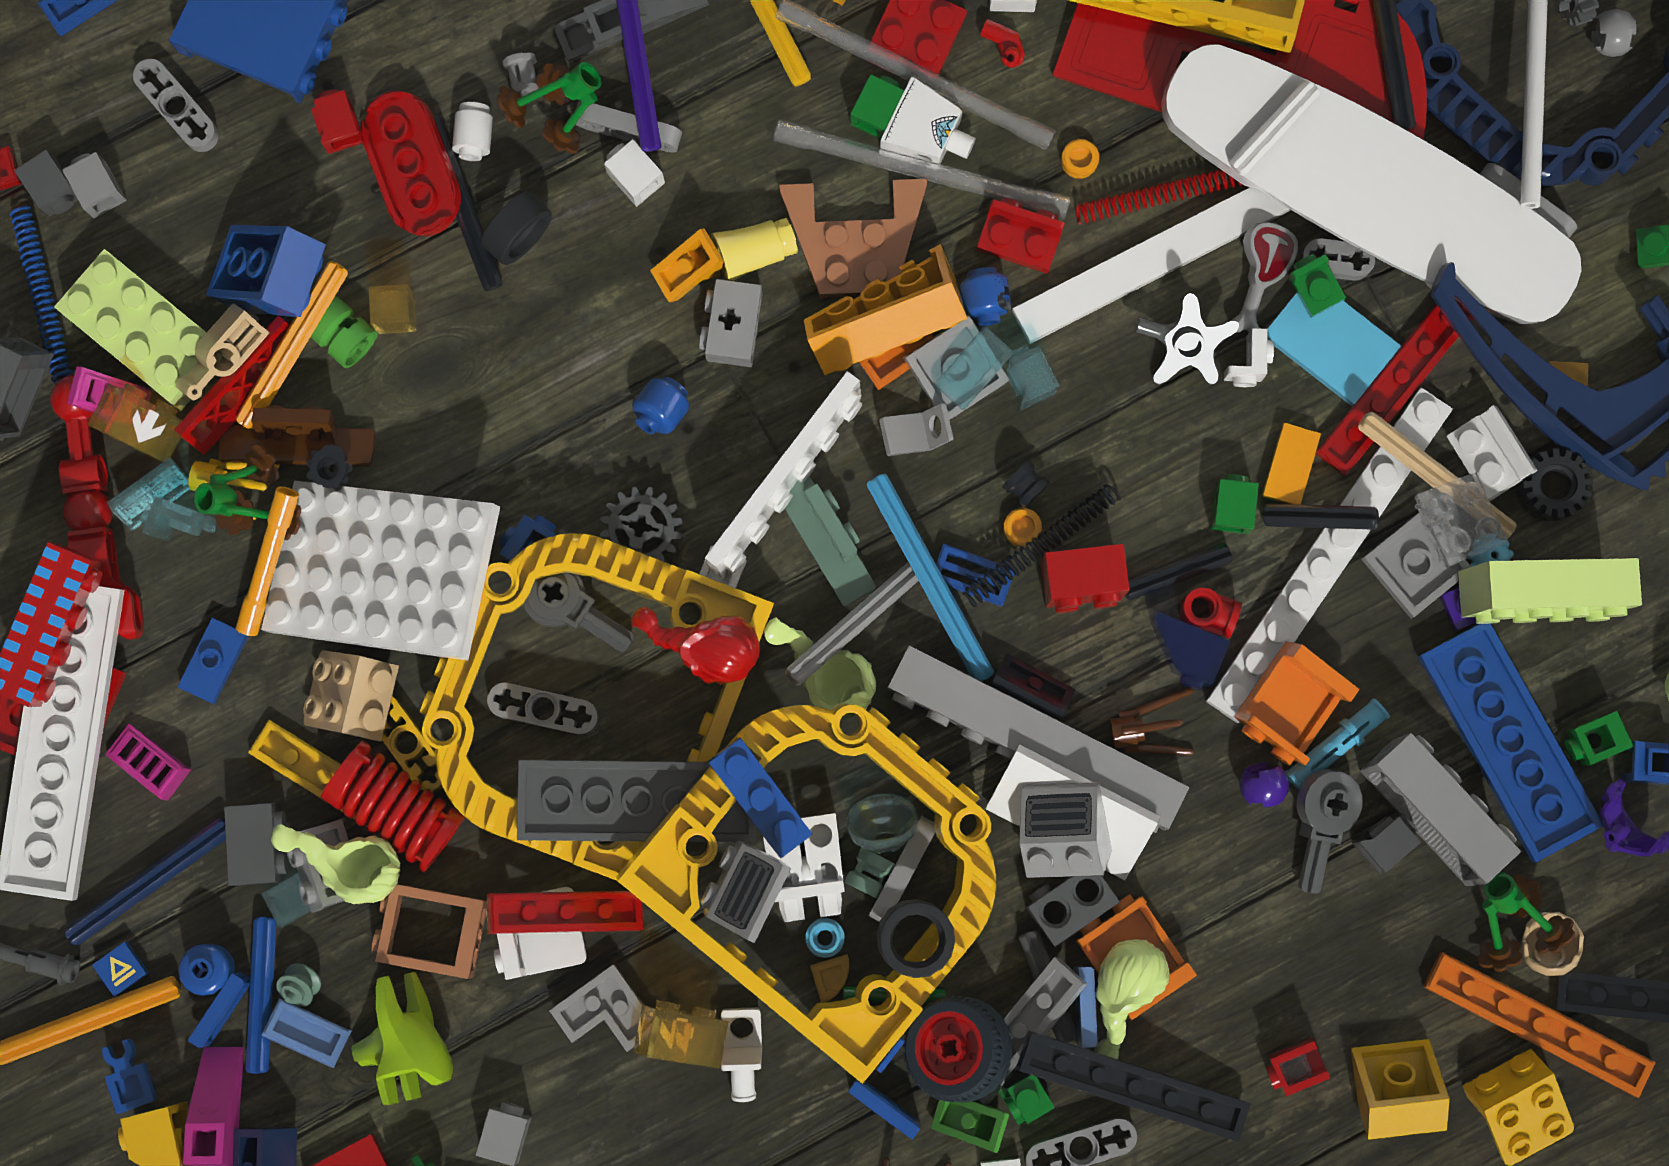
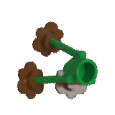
M582 62L571 71H568L563 64L553 66L547 63L542 68L543 73L536 77V84L539 89L524 96H521L512 88L500 87L497 102L504 111L507 121L513 122L518 128H522L525 125L526 104L544 96L546 101H556L559 105L569 103L570 99L581 100V103L567 121L558 119L555 122L552 119H547L544 123L545 127L541 132L544 139L553 143L556 150H566L573 154L578 152L580 149L578 144L580 136L573 127L586 109L597 101L594 91L601 86V77L594 66L587 62Z
M261 444L254 445L251 452L246 454L245 460L247 464L245 468L226 474H212L210 476V483H202L196 489L194 502L198 512L202 514H217L216 524L222 529H227L230 535H237L240 530L250 529L253 525V517L268 518L269 511L255 509L253 502L246 500L243 492L234 491V489L226 484L248 476L250 480L265 483L267 488L270 486V483L278 481L279 473L274 466L276 462L275 457L272 453H267L265 447ZM296 504L293 518L286 531L284 540H289L291 535H296L299 531L300 505Z
M1500 872L1484 886V893L1488 899L1482 903V907L1488 916L1492 938L1490 942H1484L1479 946L1481 954L1478 956V963L1481 967H1493L1495 971L1502 972L1508 966H1517L1522 962V954L1519 952L1521 949L1520 943L1515 940L1509 941L1507 936L1500 934L1497 912L1506 915L1517 914L1520 918H1526L1530 915L1541 926L1536 933L1538 940L1535 944V949L1543 954L1548 951L1556 954L1562 949L1563 945L1573 941L1575 937V932L1572 929L1574 922L1570 918L1563 919L1558 915L1551 917L1547 921L1537 910L1543 905L1544 901L1543 896L1538 892L1540 884L1533 879L1528 881L1521 874L1511 877L1505 872Z

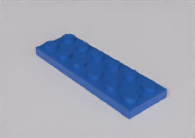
M1478 624L1418 656L1420 663L1532 863L1542 860L1603 827L1599 815L1491 624Z

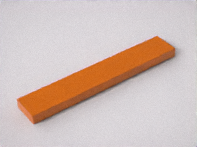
M1443 952L1439 953L1423 985L1429 991L1634 1097H1640L1656 1063Z

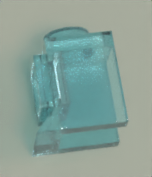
M1028 345L1007 355L1009 364L1005 374L1010 380L1009 382L1016 396L1022 395L1023 397L1019 412L1057 394L1056 389L1060 385L1040 346L1030 350Z

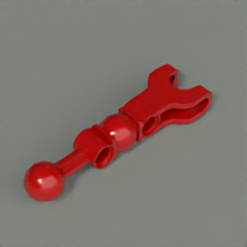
M69 375L58 380L51 389L50 395L53 411L60 419L66 421L70 459L60 461L59 477L62 485V494L69 496L63 508L65 522L72 530L67 532L68 547L103 562L100 568L102 579L99 586L125 590L118 634L128 640L138 639L144 631L142 601L139 595L120 579L114 532L112 529L107 528L112 521L113 514L110 500L104 494L109 493L107 467L101 455L93 456L89 419L94 413L67 404L74 375ZM92 381L90 383L86 401H89L93 387Z

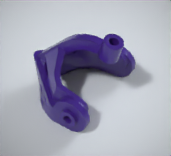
M1619 779L1611 783L1605 789L1601 798L1605 803L1600 810V816L1605 829V847L1610 852L1620 851L1647 857L1654 853L1663 854L1669 850L1668 831L1663 833L1658 839L1647 835L1635 826L1625 811L1621 795L1626 782L1623 779Z

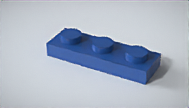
M740 737L707 761L780 859L813 835Z

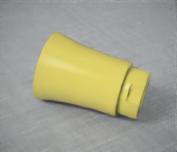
M787 218L775 222L769 220L731 231L711 233L712 242L724 260L721 273L727 281H735L762 267L782 261L785 256L798 253L796 238Z

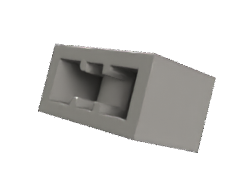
M716 279L715 289L707 291L705 312L711 313L709 327H702L699 349L705 350L708 362L752 368L763 296L762 285ZM729 316H735L737 324H733L732 330H725L723 322H727Z

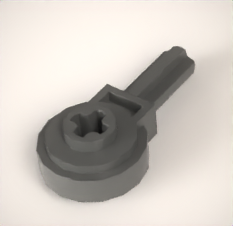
M564 572L536 579L528 598L523 604L526 614L534 622L546 627L567 625L575 631L581 626L619 652L626 651L634 639V634L593 607L595 599L585 594V587L578 574ZM555 586L560 587V596L563 599L561 601L554 599L551 603L546 602V593L543 590L545 588L552 590Z
M1320 769L1310 774L1301 784L1297 794V811L1302 820L1299 835L1308 838L1298 888L1313 894L1321 891L1331 843L1341 844L1343 832L1349 830L1354 825L1362 810L1363 796L1358 783L1350 775L1334 769Z

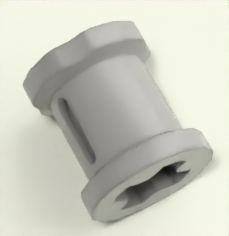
M516 53L507 56L502 61L504 69L508 70L511 88L517 93L524 96L539 89L536 84L534 64L537 62L535 54Z

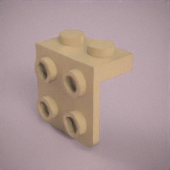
M321 651L313 666V682L310 695L304 703V724L314 728L381 742L399 666L357 655Z

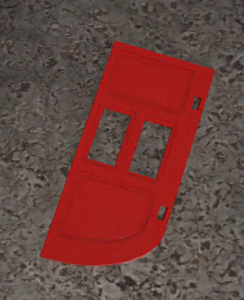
M1305 0L1291 53L1277 50L1275 56L1199 31L1078 3L1053 72V77L1162 112V97L1168 82L1177 69L1182 52L1190 53L1202 46L1219 44L1256 57L1307 79L1393 123L1373 0H1342L1358 5L1355 13L1334 7L1336 0ZM1398 14L1416 121L1415 127L1408 130V132L1423 140L1427 111L1424 65L1420 49L1412 31Z

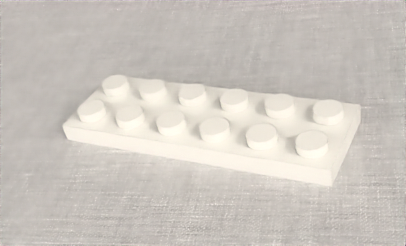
M848 371L706 555L705 560L710 570L722 579L728 572L733 575L741 567L746 559L743 552L751 541L757 544L763 538L770 526L766 522L773 512L781 513L793 497V494L790 493L792 487L798 480L802 483L807 480L816 467L813 460L821 449L827 452L839 436L836 430L844 419L850 422L862 406V403L859 401L862 396L860 380Z

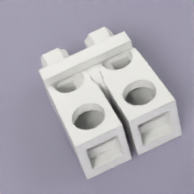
M836 813L801 818L813 834L804 841L806 856L801 855V848L798 845L780 859L763 837L766 853L781 860L791 868L775 902L779 901V908L784 922L805 919L802 898L818 896L820 917L841 914V892L845 891Z

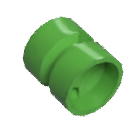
M335 296L310 338L320 347L329 346L328 354L342 367L349 368L356 364L370 350L377 339L378 332L361 317L354 319V311L338 296Z

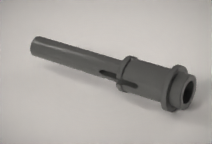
M0 943V959L23 965L26 972H33L57 979V983L60 985L72 984L78 976L80 961L75 960L74 955L67 954L63 957L35 947L31 951Z

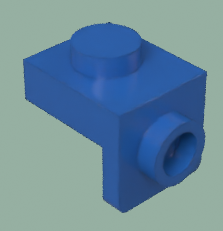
M524 515L517 527L511 526L502 537L499 546L503 549L499 554L507 561H510L520 551L531 545L537 535L544 539L557 535L554 533L557 527L539 515L534 520Z

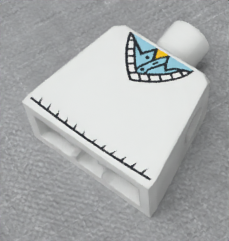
M911 77L882 136L880 151L939 167L947 150L967 159L976 138L957 130L962 117V110L919 80Z

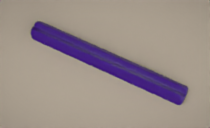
M617 0L641 149L644 152L656 151L661 149V140L638 0Z

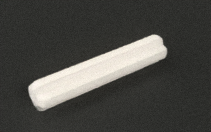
M1304 80L1233 156L1229 162L1230 166L1240 175H1245L1320 95V90L1309 80Z

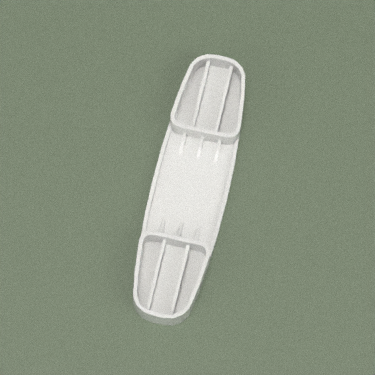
M1219 44L1202 46L1190 52L1173 73L1161 101L1162 117L1172 133L1199 155L1241 184L1251 188H1258L1290 210L1338 238L1426 282L1429 288L1432 289L1433 282L1440 268L1445 263L1454 262L1455 279L1491 315L1519 325L1545 321L1558 314L1576 288L1582 270L1581 257L1574 242L1533 210L1522 208L1519 200L1488 179L1385 118L1314 83L1320 90V95L1245 175H1240L1230 166V160L1296 88L1307 79L1256 57Z

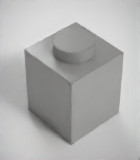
M97 152L82 154L74 158L70 166L62 170L82 208L93 218L127 201L108 164Z
M501 1102L500 1107H491L488 1111L476 1156L510 1166L518 1164L532 1116L523 1114L524 1107L513 1103Z

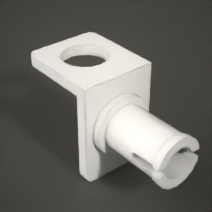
M758 1007L725 1008L721 1012L723 1044L721 1070L731 1071V1099L736 1102H749L756 1098L754 1070L761 1069L762 1063L761 1010ZM742 1017L750 1020L753 1025V1031L750 1035L741 1038L731 1032L730 1025L736 1018Z

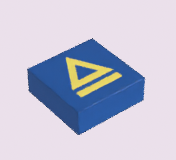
M123 942L92 965L114 997L121 995L149 974V971L128 942Z

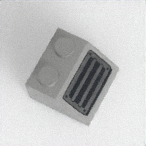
M1099 782L1022 786L1020 848L1027 878L1104 874L1112 852V846Z
M738 840L735 847L729 845L726 848L718 866L723 869L717 884L709 883L702 897L701 904L705 906L703 913L707 918L755 943L791 868L781 860Z

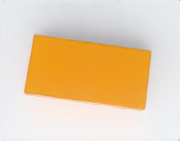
M1283 423L1261 497L1283 504L1301 505L1321 433Z

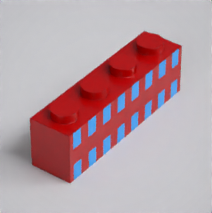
M47 542L0 652L1 696L27 707H42L43 702L46 703L51 698L56 687V681L53 678L58 667L63 666L70 655L71 644L68 643L74 629L78 630L85 620L87 608L84 606L88 596L97 590L101 582L102 572L100 568L103 564L102 561L62 544Z

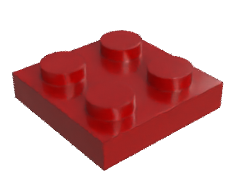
M890 0L868 46V52L937 81L964 23L968 10L945 0Z

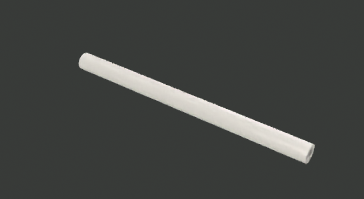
M1528 0L1520 206L1526 209L1540 207L1548 0Z

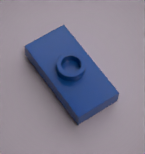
M212 618L178 688L215 704L249 636L241 634L235 628Z

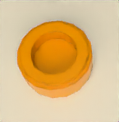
M1086 139L1072 140L1065 146L1061 155L1063 170L1073 178L1083 179L1089 177L1095 172L1099 163L1097 147Z
M1018 508L1011 511L1003 525L1006 539L1017 547H1025L1026 542H1031L1033 537L1037 538L1038 533L1042 531L1040 517L1028 508Z

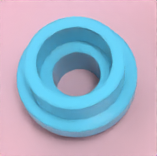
M821 918L814 921L808 927L805 936L809 950L814 955L823 958L837 954L843 947L845 938L842 927L836 921L829 918ZM828 930L831 932L833 940L829 945L824 946L818 942L817 936L820 931Z

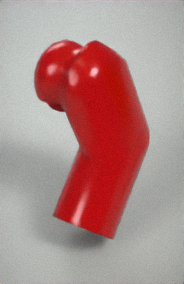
M987 19L980 36L997 43L1001 61L1005 66L1014 68L1021 65L1024 61L1025 51L1019 33Z

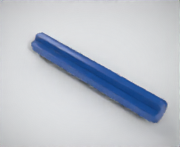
M256 917L253 921L246 1071L253 1074H263L269 1070L270 1040L261 1035L272 1014L277 922L273 917Z

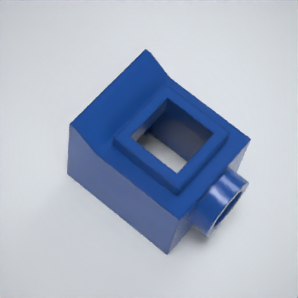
M1632 741L1634 747L1625 750L1632 751V773L1623 774V780L1633 783L1669 785V744ZM1652 753H1664V772L1652 771Z

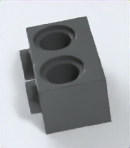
M1102 875L1063 876L1064 881L1054 888H1051L1047 883L1029 895L1032 903L1027 905L1026 909L1051 946L1055 947L1119 903V900ZM1082 879H1089L1096 886V895L1089 902L1080 900L1076 895V886ZM1050 901H1057L1064 908V917L1059 923L1051 924L1044 918V907Z

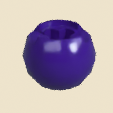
M1262 762L1245 768L1240 777L1239 788L1242 797L1250 805L1251 803H1262L1263 807L1279 805L1284 801L1289 792L1290 782L1287 773L1280 765L1277 764V767L1266 766V762Z

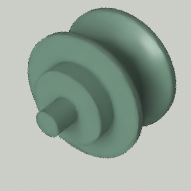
M295 963L287 967L285 975L278 979L276 987L279 995L287 1003L304 1007L310 1004L313 995L320 990L321 980L312 968L304 964Z

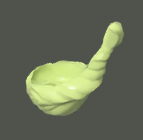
M777 617L771 619L764 629L765 638L769 643L773 645L790 644L794 651L795 660L813 645L812 640L803 631L790 628ZM849 650L838 651L803 682L804 687L809 693L810 702L814 706L830 710L843 703L858 705L866 710L868 705L871 704V699L876 690V680L871 669V663L867 662L859 653H851ZM849 712L841 717V720L850 719L856 716L854 713Z
M282 824L277 825L272 831L271 842L275 849L289 852L294 848H299L306 854L308 862L322 875L323 884L334 890L336 895L342 897L345 902L362 904L381 901L398 884L400 876L398 873L400 870L398 856L387 840L376 835L366 838L356 837L332 846L324 844L321 839L308 832L301 833Z
M1134 939L1118 942L1111 948L1100 965L1095 997L1101 1003L1100 1011L1103 1024L1107 1029V1038L1098 1042L1094 1052L1118 1059V1049L1126 1036L1125 1020L1128 1013L1151 1003L1155 996L1165 991V987L1169 983L1170 972L1164 952L1160 951V948H1155L1147 940Z

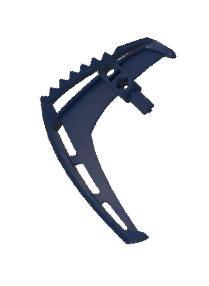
M1454 262L1445 263L1440 268L1432 285V298L1467 349L1496 386L1547 438L1564 451H1572V457L1575 458L1579 455L1583 459L1581 463L1600 474L1639 490H1649L1650 476L1665 477V461L1669 462V444L1640 469H1637L1619 454L1644 438L1669 418V310L1658 295H1655L1650 300H1646L1638 309L1658 336L1654 343L1657 345V355L1661 363L1632 381L1609 389L1596 391L1571 379L1544 361L1509 332L1455 279ZM1454 296L1460 301V303L1465 307L1469 314L1474 318L1478 325L1487 334V336L1490 339L1489 347L1484 342L1479 333L1476 331V329L1473 327V325L1470 323V321L1468 320V318L1466 317V315L1454 299ZM1503 354L1545 392L1546 396L1543 405L1502 364ZM1561 407L1606 443L1608 447L1599 452L1596 451L1557 419L1558 408Z

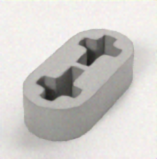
M1323 238L1310 241L1300 257L1301 260L1314 254L1316 249H1322V256L1326 254L1327 257L1334 258V260H1329L1328 266L1335 278L1353 281L1365 278L1375 265L1374 256L1348 242ZM1355 253L1360 254V260L1365 261L1366 264L1362 265L1357 271L1354 270L1353 263L1343 262L1341 259H1351Z

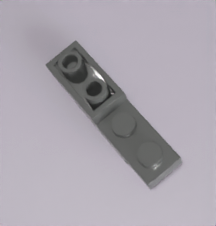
M617 0L598 1L584 7L583 13L554 25L567 61L574 62L623 40ZM638 0L643 34L710 5L709 1Z

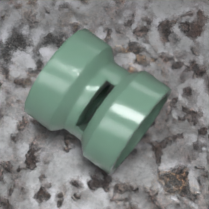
M861 847L856 857L858 864L855 870L849 871L844 882L878 899L883 889L882 882L884 878L892 873L896 864ZM864 870L876 876L875 880L862 874V871Z

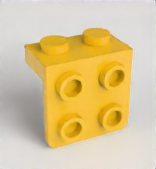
M1532 1049L1516 1055L1511 1060L1462 1085L1467 1098L1485 1118L1500 1157L1508 1166L1514 1165L1571 1134L1574 1130L1573 1122L1554 1073Z

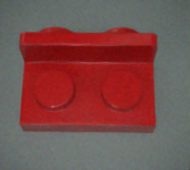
M1002 198L1001 201L993 199L976 251L1048 274L1065 223L1059 221V217L1049 211L1037 210L1034 213L1022 209V204L1015 200Z

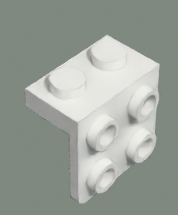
M562 887V888H557V889L548 890V891H543V892H574V891H573V889L570 888V887ZM582 932L497 934L499 949L494 950L498 973L504 972L506 980L582 964L587 959Z

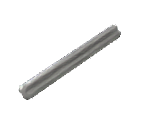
M909 562L787 667L785 674L793 684L799 686L918 582Z

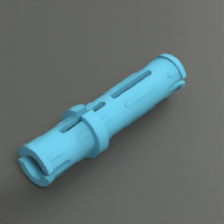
M1372 698L1366 706L1349 720L1346 718L1338 723L1340 727L1306 755L1310 758L1306 766L1296 763L1289 770L1285 771L1289 781L1299 790L1301 784L1310 774L1330 767L1354 745L1359 747L1365 742L1364 737L1390 717L1386 709L1375 698Z

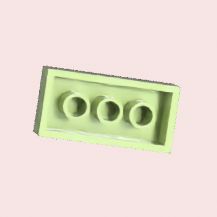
M104 249L54 308L167 401L182 411L191 399L177 389L175 385L179 377L186 376L197 364L195 349L200 339L207 332ZM219 350L213 355L217 361L222 357Z
M1639 558L1488 561L1458 571L1461 617H1476V624L1499 623L1501 619H1513V623H1530L1542 618H1549V622L1573 621V618L1586 617L1588 622L1610 620V617L1627 616V609L1642 605Z

